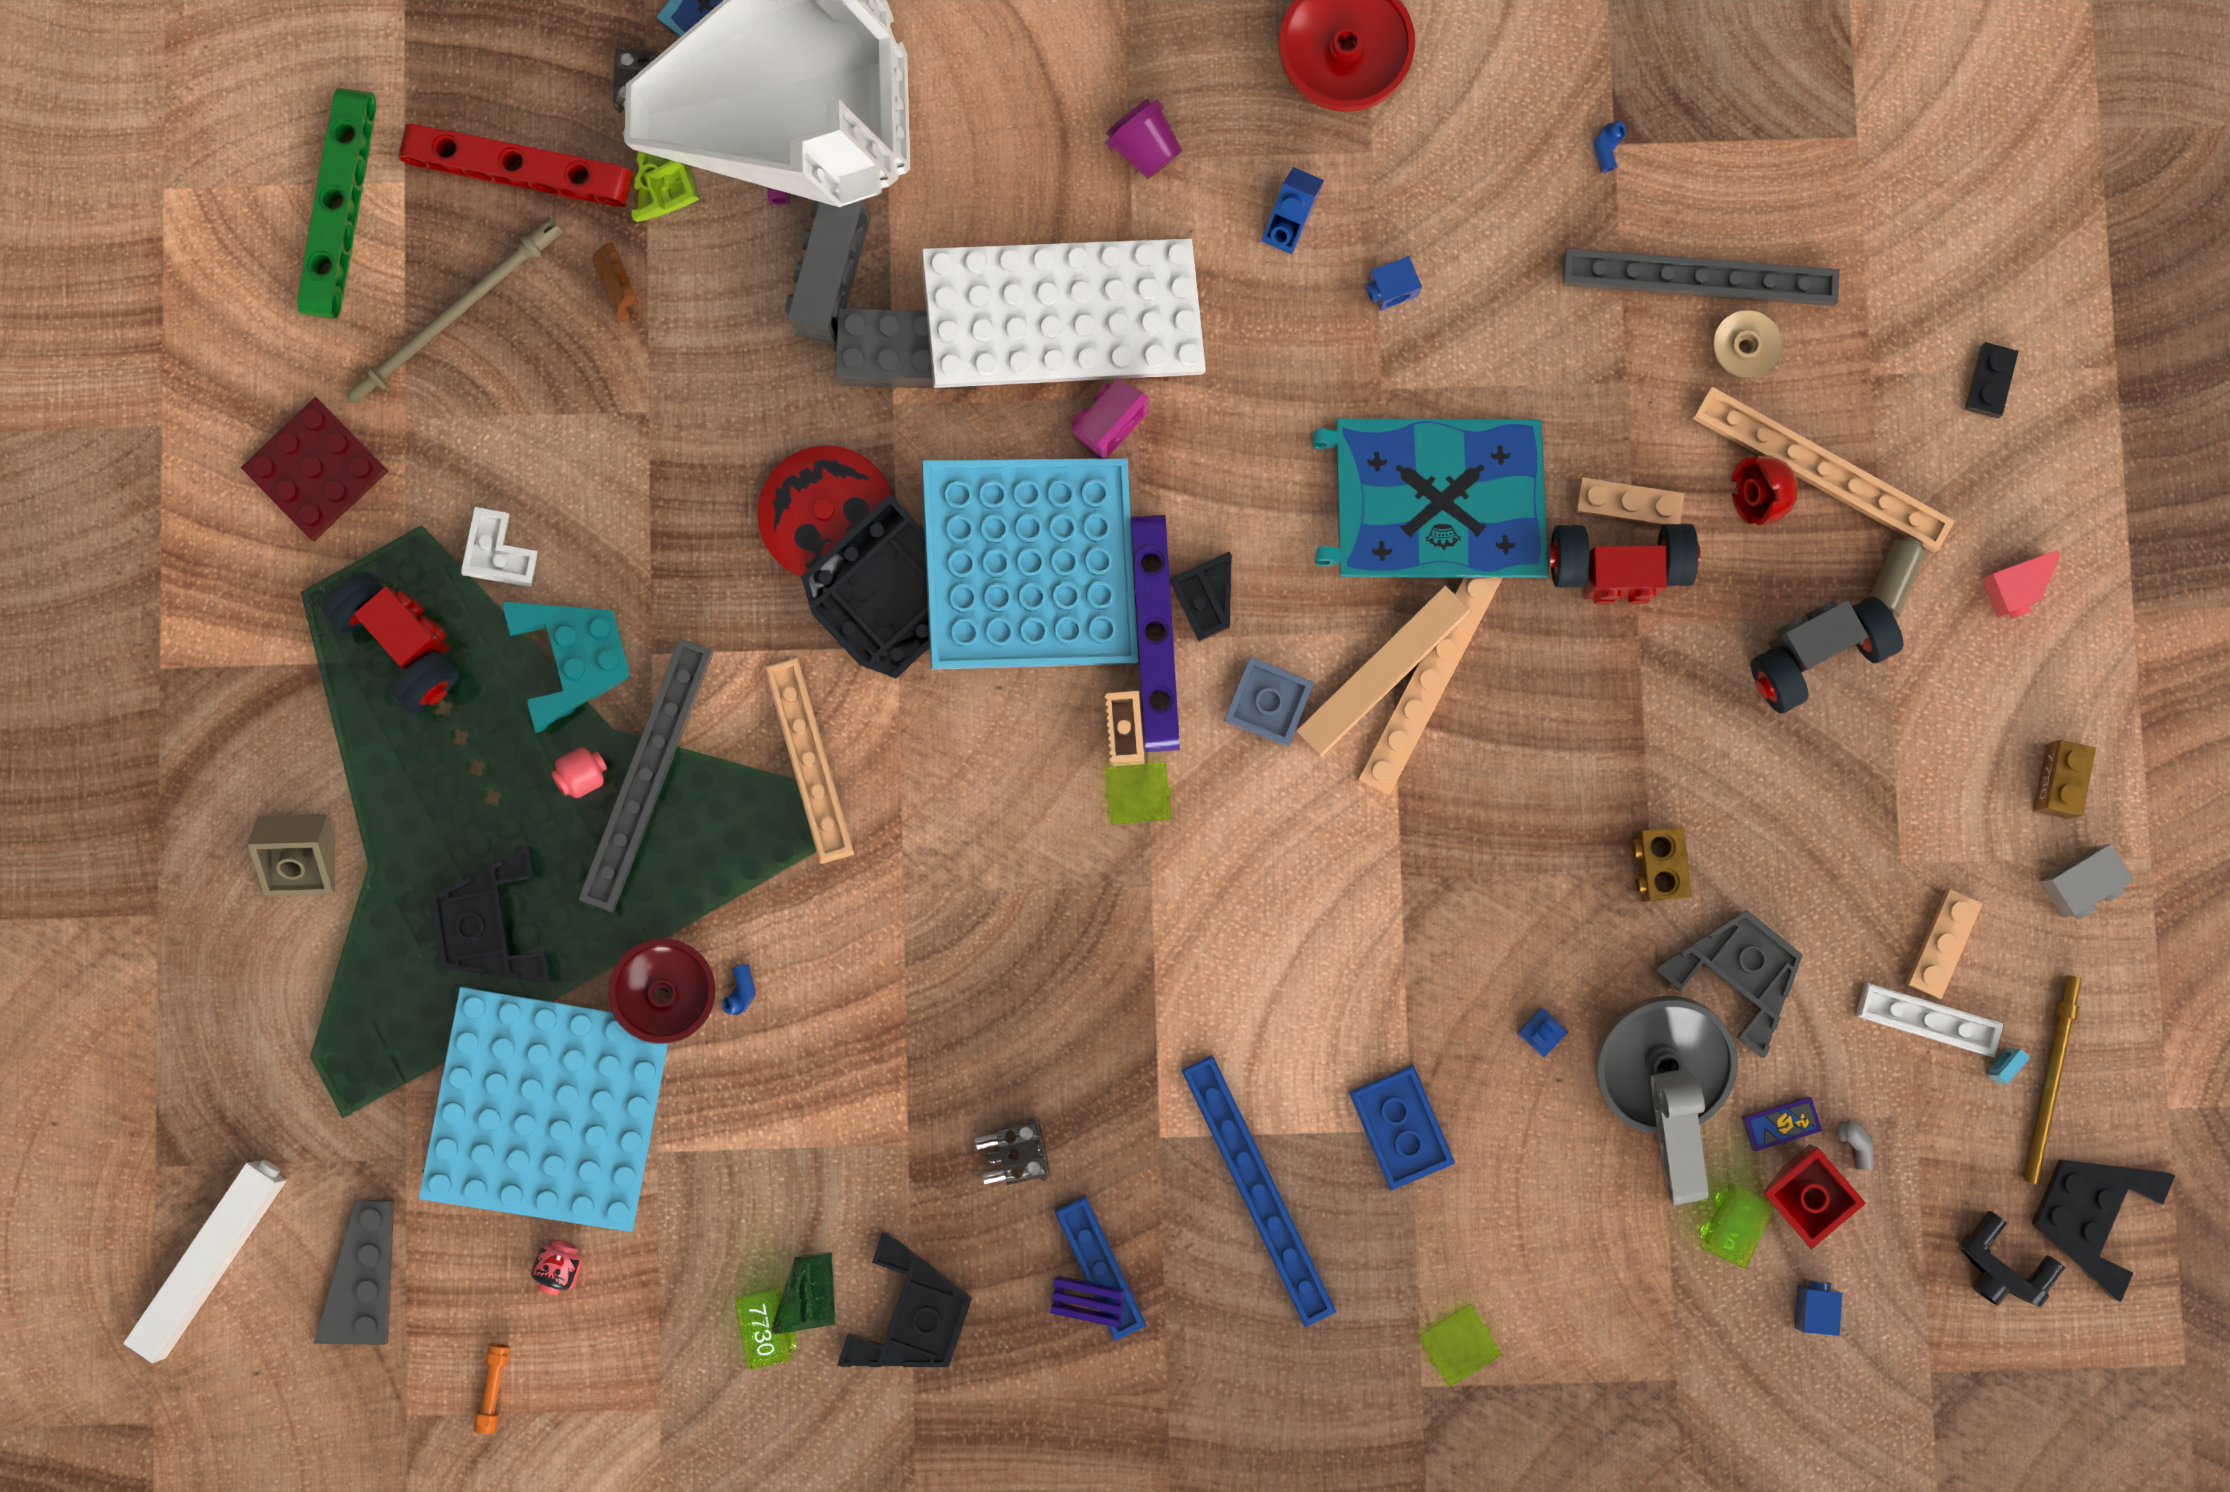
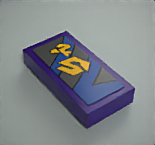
M1809 1096L1742 1116L1752 1151H1759L1822 1131L1812 1097Z

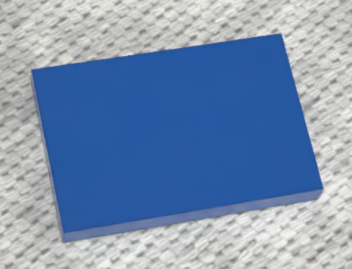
M1414 1065L1348 1092L1390 1191L1455 1164Z

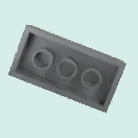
M864 199L842 207L815 200L813 202L811 215L815 218L812 230L807 229L803 239V250H806L803 263H797L794 272V282L797 283L794 295L788 296L785 305V315H788L789 323L798 337L834 346L837 344L839 309L847 308L871 219Z
M839 309L836 377L840 386L976 390V386L934 388L926 311Z

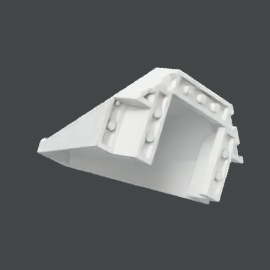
M723 0L626 83L624 101L625 129L623 131L625 143L633 150L837 207L879 195L882 192L881 189L889 187L899 179L898 176L910 171L907 52L903 42L896 43L890 23L894 22V18L887 0Z

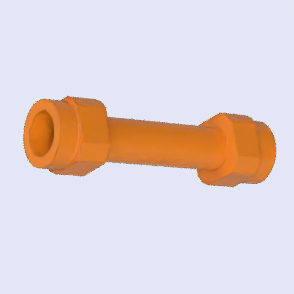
M489 1344L485 1364H489L481 1411L475 1413V1432L483 1434L495 1433L499 1414L495 1413L503 1366H507L509 1363L510 1346L503 1344Z

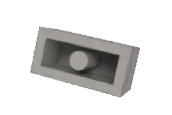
M2106 844L2093 848L2039 882L2062 917L2076 916L2077 919H2081L2097 909L2094 904L2105 898L2107 901H2110L2125 893L2126 889L2124 886L2134 881L2112 844Z

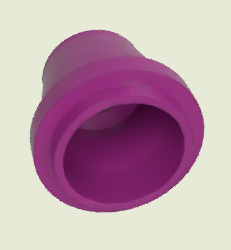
M1148 98L1124 115L1106 132L1109 139L1105 142L1111 152L1115 150L1144 175L1147 180L1183 151L1162 112L1164 109L1163 105L1158 99L1151 102Z

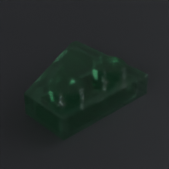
M822 1252L795 1256L773 1321L772 1333L783 1334L835 1325L832 1253Z

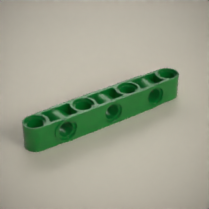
M337 88L334 92L297 299L298 311L303 315L337 319L341 311L376 114V98L372 92ZM347 134H355L350 142L343 143L344 137ZM338 198H343L342 204L332 209V203ZM326 263H331L330 270L320 275L321 267Z

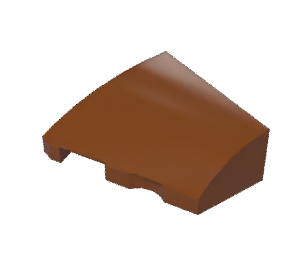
M609 242L596 251L592 262L619 323L631 318L627 307L638 303L620 256L613 242Z

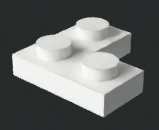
M475 507L461 570L462 575L532 587L538 551L504 545L509 523V513Z

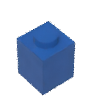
M1809 1280V1286L1797 1285L1794 1328L1803 1333L1840 1336L1843 1293L1831 1289L1830 1282Z

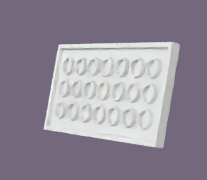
M1192 239L922 249L921 251L934 388L1203 375L1206 372Z

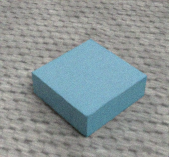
M2007 1048L1990 1067L1986 1075L1995 1083L2008 1084L2030 1057L2021 1049Z

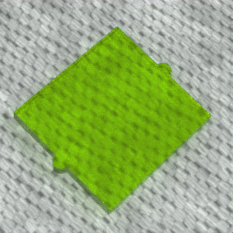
M1166 762L1105 768L1108 788L1105 799L1109 801L1111 825L1172 819L1169 799L1172 788L1168 787Z
M1471 1304L1466 1305L1418 1335L1431 1357L1430 1364L1438 1368L1449 1388L1502 1355L1489 1334V1326L1483 1325Z

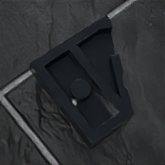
M1230 551L1170 579V584L1198 643L1230 629L1232 563Z

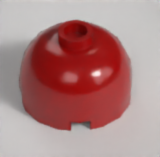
M1757 456L1742 459L1736 465L1731 483L1737 482L1738 494L1732 493V500L1737 513L1744 522L1748 524L1756 523V526L1774 523L1781 520L1793 509L1797 500L1798 482L1794 472L1786 462L1773 456Z

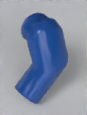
M1614 121L1605 125L1594 140V150L1601 173H1607L1618 168L1613 150L1627 132L1625 125L1620 121Z
M749 964L732 968L736 987L729 997H725L722 1001V1008L729 1015H739L745 1012L756 995Z

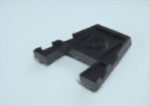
M522 847L516 853L503 860L496 861L477 874L469 876L429 897L440 967L544 983L552 982L547 950L511 956L502 900L501 884L536 878L532 847Z
M2059 1159L2031 1224L2064 1255L2073 1260L2082 1269V1272L2105 1290V1293L2110 1298L2121 1302L2133 1272L2101 1258L2102 1249L2127 1191L2130 1190L2157 1204L2163 1205L2175 1175L2159 1171Z
M883 1231L872 1263L906 1274L884 1344L848 1333L837 1366L949 1367L973 1297L890 1233Z

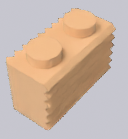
M1139 691L1107 693L1104 701L1105 714L1107 716L1106 726L1108 730L1107 736L1109 737L1110 764L1113 767L1144 764Z

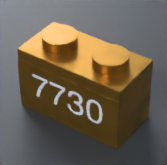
M2065 740L2046 744L2033 811L2066 819L2083 816L2096 747Z

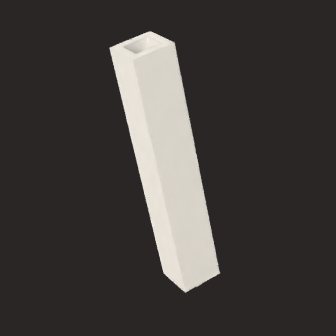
M266 1160L245 1164L123 1343L150 1363L166 1359L287 1180L279 1175L280 1169Z

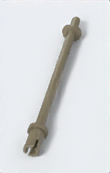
M548 216L527 236L523 234L519 237L518 248L386 361L375 370L371 366L366 365L364 369L369 375L348 392V401L351 403L359 402L378 385L384 391L387 390L388 385L384 380L522 262L534 257L538 259L542 255L540 252L559 235L563 234L561 229Z

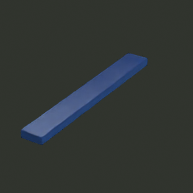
M1213 1055L1182 1069L1184 1078L1304 1327L1336 1313L1335 1307Z

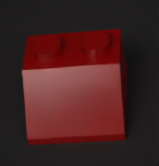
M1811 1144L1787 1162L1763 1192L1765 1197L1811 1250L1866 1204L1818 1147Z

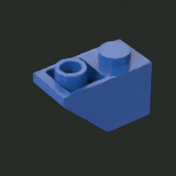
M1293 167L1282 185L1261 241L1293 254L1314 208L1324 180Z

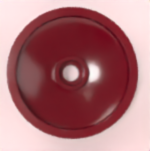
M672 939L649 940L631 948L617 962L609 981V1004L618 1024L631 1036L652 1044L675 1043L694 1034L708 1019L715 1001V980L707 961L691 946ZM665 990L669 997L665 1001H659L655 997L656 992Z

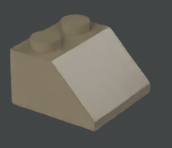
M328 815L258 816L247 845L264 896L333 894L335 890V839Z

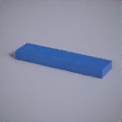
M1087 1196L1055 1210V1215L1086 1281L1125 1290L1121 1325L1118 1327L1108 1326L1114 1341L1147 1326ZM1093 1294L1096 1300L1115 1303L1114 1298ZM1100 1310L1103 1313L1114 1315L1113 1312Z

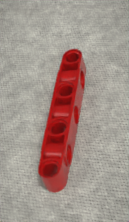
M417 124L405 125L398 154L400 161L416 167L614 207L626 206L633 176L631 170L615 164ZM456 147V151L452 156L448 158L443 157L448 148ZM514 161H522L519 169L509 171V167ZM588 174V178L584 183L574 184L578 175Z

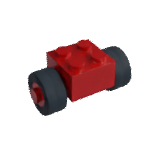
M1692 524L1662 525L1657 546H1595L1591 551L1589 550V539L1585 526L1558 525L1554 527L1551 546H1548L1547 556L1548 567H1551V575L1555 587H1583L1584 599H1594V604L1596 605L1614 604L1615 599H1628L1629 604H1647L1650 602L1649 599L1656 598L1667 586L1693 585L1698 565L1700 564L1701 550L1695 527Z
M361 572L339 584L322 603L320 608L322 615L337 632L347 634L364 625L400 667L406 669L393 683L391 692L409 713L415 714L436 704L444 698L457 681L459 676L457 670L443 655L451 648L444 640L448 636L447 633L434 620L430 621L425 615L421 614L425 609L412 595L408 596L401 589L396 592L387 586L383 587L372 574Z

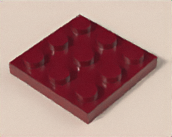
M314 397L240 467L299 529L314 542L389 471L317 397Z

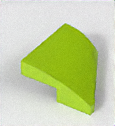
M638 151L637 162L639 164V171L635 176L634 188L639 190L637 210H632L631 214L634 221L640 222L652 219L700 200L689 165Z

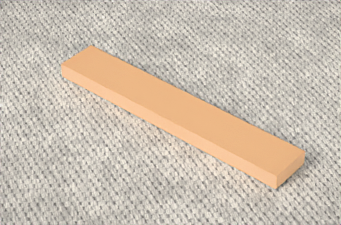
M1444 586L1296 730L1297 733L1322 757L1471 612L1470 609L1450 589Z
M798 657L764 666L820 864L854 855Z

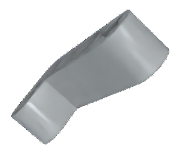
M1687 1068L1651 1075V1089L1668 1199L1672 1206L1707 1200L1709 1193L1698 1113H1702L1705 1110L1700 1084Z

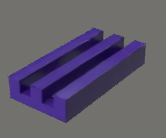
M1057 1276L1054 1279L1053 1286H1055V1291L1052 1293L1054 1304L1051 1306L1050 1313L1112 1327L1121 1325L1124 1289ZM1064 1288L1114 1298L1115 1303L1064 1293ZM1063 1302H1066V1303H1071V1304H1075V1305L1085 1306V1307H1089V1308H1094V1309L1104 1310V1311H1108V1312H1113L1114 1315H1112V1314H1107V1313H1103V1312H1098V1311H1093V1310H1089V1309L1079 1308V1307H1075V1306L1065 1305V1304H1062V1303H1063Z

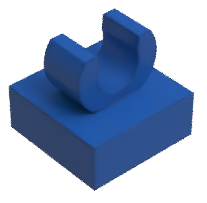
M1539 1008L1517 1032L1521 1038L1544 1058L1568 1033L1543 1008Z

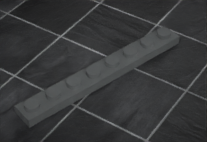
M1566 249L1564 252L1562 286L1835 306L1838 303L1840 269Z
M679 638L578 900L614 912L714 654L712 649Z

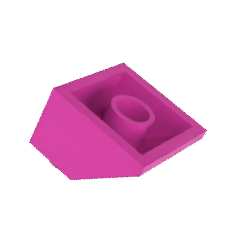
M1118 378L1112 385L1106 383L1095 395L1096 403L1089 410L1083 408L1073 419L1072 437L1097 459H1107L1148 414L1149 397Z

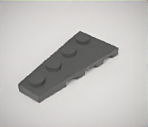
M395 1200L355 1201L314 1344L385 1345L388 1343Z

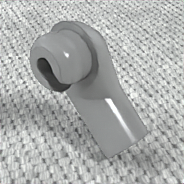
M1851 1121L1849 1124L1841 1123L1837 1128V1137L1841 1142L1848 1141L1855 1148V1169L1873 1170L1872 1137L1856 1122Z

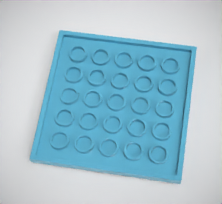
M1128 459L922 461L921 476L930 670L1130 665L1139 662Z
M460 987L419 1199L633 1232L668 1044L647 1043L631 1036L618 1024L613 1013L610 1011Z

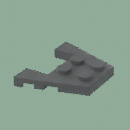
M1745 910L1664 961L1653 971L1675 989L1681 991L1702 964L1705 965L1758 1008L1757 1012L1736 1038L1759 1057L1765 1058L1770 1049L1769 1043L1774 1029H1777L1781 1018L1779 1015L1784 1001L1789 995L1803 955L1752 913Z

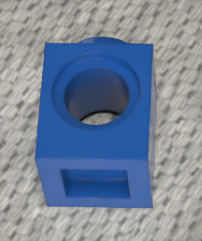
M1410 256L1371 270L1368 278L1369 283H1366L1368 296L1372 303H1378L1380 311L1418 297L1422 289Z

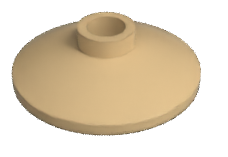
M1752 310L1738 311L1727 316L1717 327L1713 338V350L1717 361L1727 372L1741 378H1755L1770 371L1778 362L1782 352V336L1777 325L1768 316ZM1741 342L1747 343L1750 347V352H1742L1739 344Z

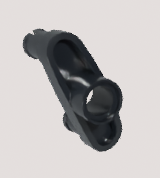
M1988 1211L1972 1234H1966L1958 1245L1965 1257L1981 1272L1971 1287L1997 1306L2010 1293L2028 1303L2042 1307L2049 1298L2047 1292L2065 1270V1267L2051 1256L2046 1255L2031 1277L2023 1279L1991 1254L1989 1247L2007 1225V1222L1992 1211Z

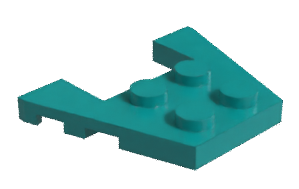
M515 602L502 603L510 636L544 628L547 630L563 690L562 692L527 699L535 733L544 730L550 723L560 717L564 718L574 712L575 708L590 699H596L630 678L613 610Z

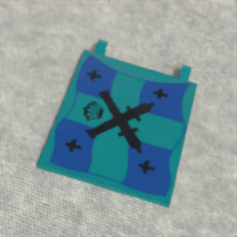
M1337 418L1336 431L1319 428L1314 431L1312 438L1313 448L1328 449L1337 447L1339 548L1330 546L1318 547L1315 554L1317 566L1340 564V577L1548 578L1542 420Z

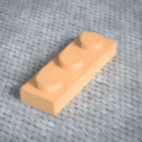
M1582 477L1579 483L1575 513L1662 527L1664 524H1680L1685 493Z
M1951 889L1945 891L1905 985L1935 999H1942L1982 903Z

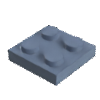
M1250 657L1224 722L1289 747L1314 682Z

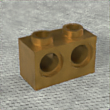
M1684 827L1645 830L1635 833L1636 839L1632 840L1631 848L1633 859L1639 862L1640 874L1635 876L1637 894L1642 895L1643 902L1692 897ZM1654 838L1662 840L1665 844L1666 850L1662 857L1655 856L1651 851L1650 846ZM1658 873L1665 874L1669 879V888L1665 892H1661L1655 887L1654 880Z

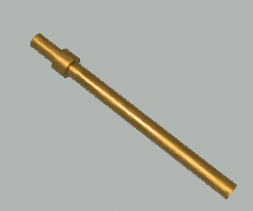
M2072 975L2067 976L2062 1002L2058 1001L2055 1015L2059 1016L2024 1176L2025 1182L2037 1185L2041 1174L2073 1020L2078 1019L2080 1009L2077 1001L2082 978Z

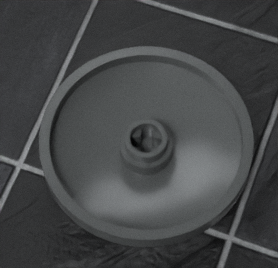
M1679 996L1649 998L1624 1010L1607 1027L1599 1042L1595 1056L1597 1086L1608 1107L1627 1125L1652 1134H1658L1651 1089V1075L1686 1068L1699 1082L1704 1097L1705 1110L1702 1113H1698L1700 1125L1711 1118L1726 1102L1733 1089L1738 1071L1736 1045L1725 1024L1713 1011L1703 1004Z

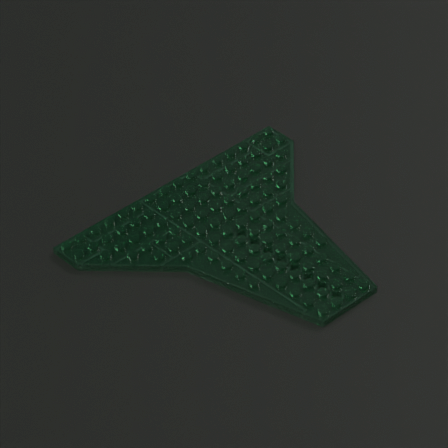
M423 525L300 592L368 863L310 1054V1058L342 1118L353 1115L446 1062L460 987L553 1002L615 967L620 958L636 945L649 940L667 938L817 853L796 779L677 747L614 912L578 900L641 737L615 730L589 701L575 708L574 712L564 718L560 717L550 723L544 730L535 733L527 699L563 691L556 666L525 633L509 635L503 609L473 577L462 575V566ZM369 572L381 584L387 583V587L398 592L401 589L408 596L412 595L425 609L421 614L425 615L430 621L434 620L442 627L448 635L444 640L451 647L443 655L459 674L455 684L442 698L445 702L452 703L449 715L436 714V710L440 707L438 702L418 713H409L391 692L393 683L406 669L400 667L364 625L350 633L340 634L326 620L320 611L321 605L339 584L358 573ZM457 729L461 732H468L467 743L464 746L452 743V740L456 737L454 731ZM578 747H585L591 754L597 751L607 767V770L602 772L604 778L603 785L580 798H573L569 794L564 796L551 774L555 770V761ZM476 759L478 762H484L485 767L482 769L483 773L480 776L475 773L470 775L468 772L472 767L470 761ZM489 789H492L494 792L500 791L501 793L497 806L485 804L484 800L488 797L487 791ZM522 847H532L536 878L501 884L502 900L511 956L547 950L552 982L544 983L440 967L429 897L469 876L477 874L496 861L503 860L516 853Z

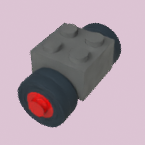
M1873 596L1868 597L1851 606L1848 600L1839 605L1832 600L1806 614L1807 622L1804 616L1776 630L1778 638L1769 642L1772 649L1755 657L1751 661L1750 666L1759 693L1776 712L1782 714L1808 700V688L1802 672L1853 645H1856L1863 656L1870 662L1879 663L1899 653L1903 649L1904 641L1896 619L1880 599Z

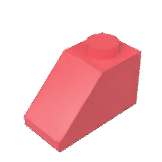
M2058 550L1981 579L1997 617L2009 613L2011 619L2032 612L2029 605L2042 600L2060 557Z

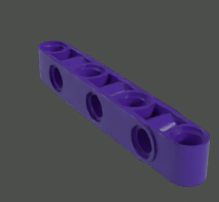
M1166 516L1131 517L1145 752L1180 750ZM1148 557H1154L1159 560L1161 567L1156 572L1150 573L1142 568L1141 563ZM1151 625H1159L1164 629L1165 635L1159 641H1152L1145 634L1147 628ZM1156 693L1165 694L1169 699V705L1163 710L1152 708L1149 702L1152 695Z

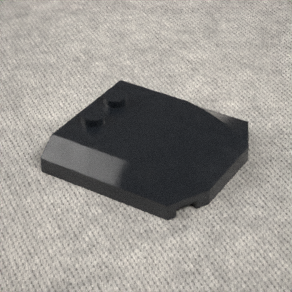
M890 494L801 576L812 615L851 657L863 667L896 679L929 649L924 530Z

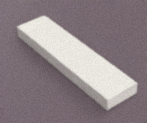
M1864 983L1855 1017L1988 1057H1995L2003 1028V1023L1870 983Z

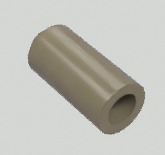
M1903 537L1902 540L1893 541L1869 596L1880 599L1894 617H1900L1927 554L1922 548L1923 544L1910 537Z

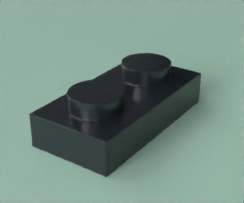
M1987 342L1981 345L1965 410L1997 419L2003 416L2018 350Z

